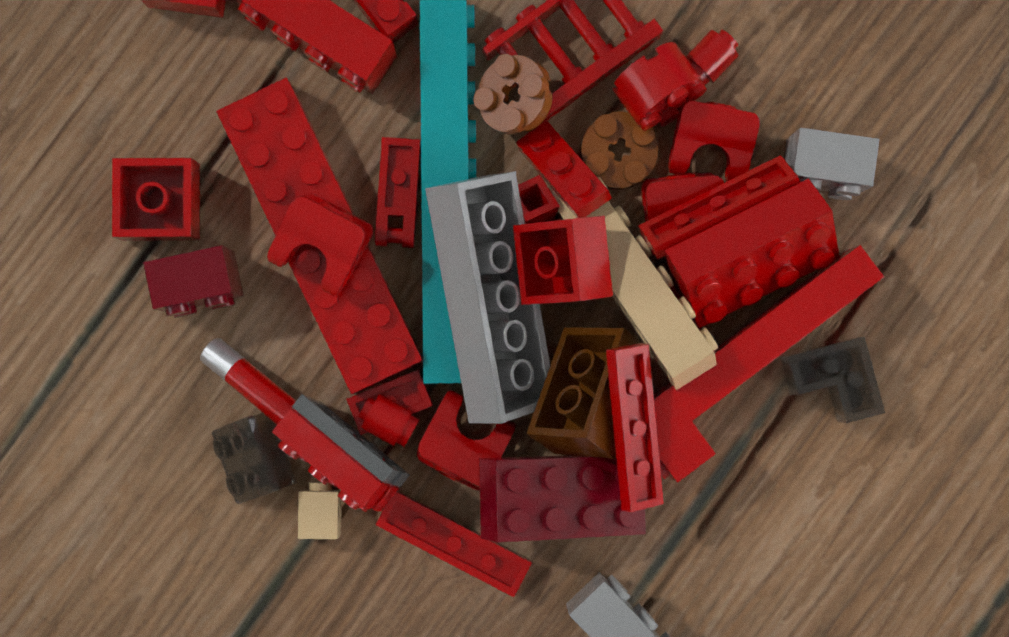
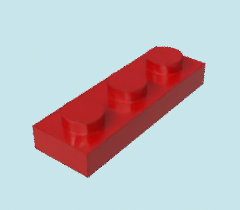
M547 120L516 141L520 152L576 218L587 217L612 199L605 185Z

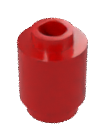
M723 29L719 33L710 30L688 53L686 58L702 78L705 86L709 82L714 83L739 57L735 50L738 43Z
M381 394L378 395L376 400L368 397L358 415V418L364 421L361 429L392 446L397 443L405 447L419 419L411 415L413 411Z

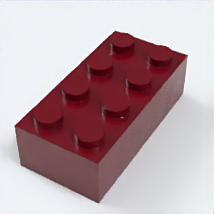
M563 455L479 458L481 539L500 543L646 534L645 509L635 512L621 510L616 457L615 459Z

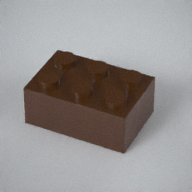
M564 328L526 434L554 454L615 459L616 449L606 349L642 342L625 328Z

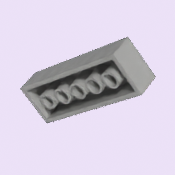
M516 171L486 175L425 188L469 423L502 424L533 413L550 368V360L540 305H521L513 225L525 224Z

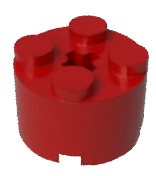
M668 42L655 48L659 54L656 57L647 60L643 55L625 69L614 82L616 87L612 88L613 92L638 127L643 131L651 129L657 123L661 127L668 125L680 115L678 110L680 106L685 102L697 100L707 91L702 78L675 42Z

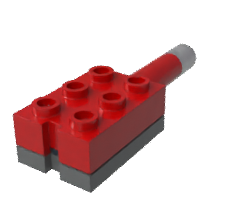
M221 338L212 340L203 349L200 360L277 425L272 433L281 439V442L278 444L279 448L293 459L297 460L300 458L304 462L309 463L311 466L308 472L325 485L330 483L334 487H338L341 491L337 496L354 510L360 508L366 512L372 508L375 511L381 512L399 490L398 487H401L410 476L409 473L364 436L360 435L358 431L324 403L303 394L296 401Z

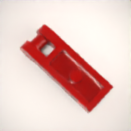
M382 137L375 246L387 247L388 243L402 244V248H414L421 152L420 139ZM389 216L404 217L403 228H389Z

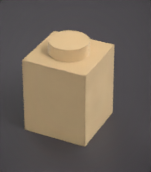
M309 482V489L299 491L298 539H338L341 536L342 500L337 496L341 491L340 489H332L330 483L325 485L321 482Z

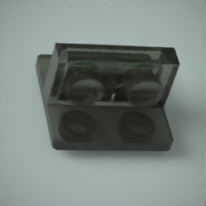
M263 413L245 417L212 431L215 454L221 459L227 476L226 485L228 491L234 496L237 504L276 492L297 483L287 454L278 446L281 439L272 433L277 425Z

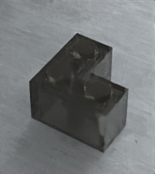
M865 336L854 337L780 357L790 395H800L828 387L837 422L850 423L885 413Z

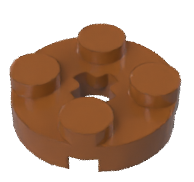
M502 54L498 56L482 76L478 90L474 94V105L480 110L483 120L495 130L509 135L520 133L524 130L530 131L542 123L551 108L553 94L549 92L548 80L551 81L549 74L540 63L528 57ZM519 85L520 87L517 92L521 95L520 99L517 102L513 100L509 102L508 95L510 90Z
M623 111L599 116L588 127L581 143L582 161L597 177L599 176L607 188L614 190L628 189L641 183L652 172L658 158V142L653 127L643 131L638 127L631 115ZM618 140L624 141L625 147L630 149V156L623 155L621 161L614 160V153L608 151L609 145H616Z

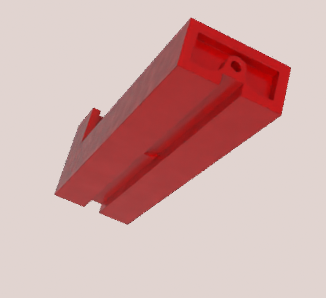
M861 245L841 252L839 259L833 261L826 268L817 270L717 345L718 349L714 350L717 365L678 390L669 381L653 393L661 477L664 480L669 477L678 483L716 454L694 425L693 420L884 278V275Z

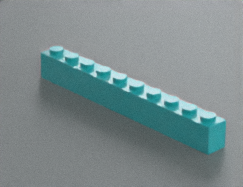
M420 0L423 384L461 383L425 188L477 177L476 158H469V143H476V120H468V105H474L473 99L476 92L475 81H468V66H475V43H468L467 28H475V5H467V0Z

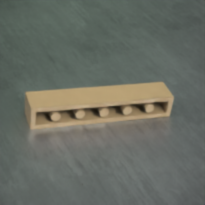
M598 176L597 178L604 184L602 179ZM551 189V193L560 205L557 212L559 220L576 218L553 189ZM608 201L587 217L605 215L612 297L643 343L649 344L650 353L674 388L678 390L717 365L714 350L718 349V346L706 328L699 331L692 319L696 315L688 301L683 296L679 299L675 297L670 289L674 286L673 281L663 266L654 267L649 259L652 256V252L642 236L639 235L634 238L628 230L631 222L620 206L613 208Z

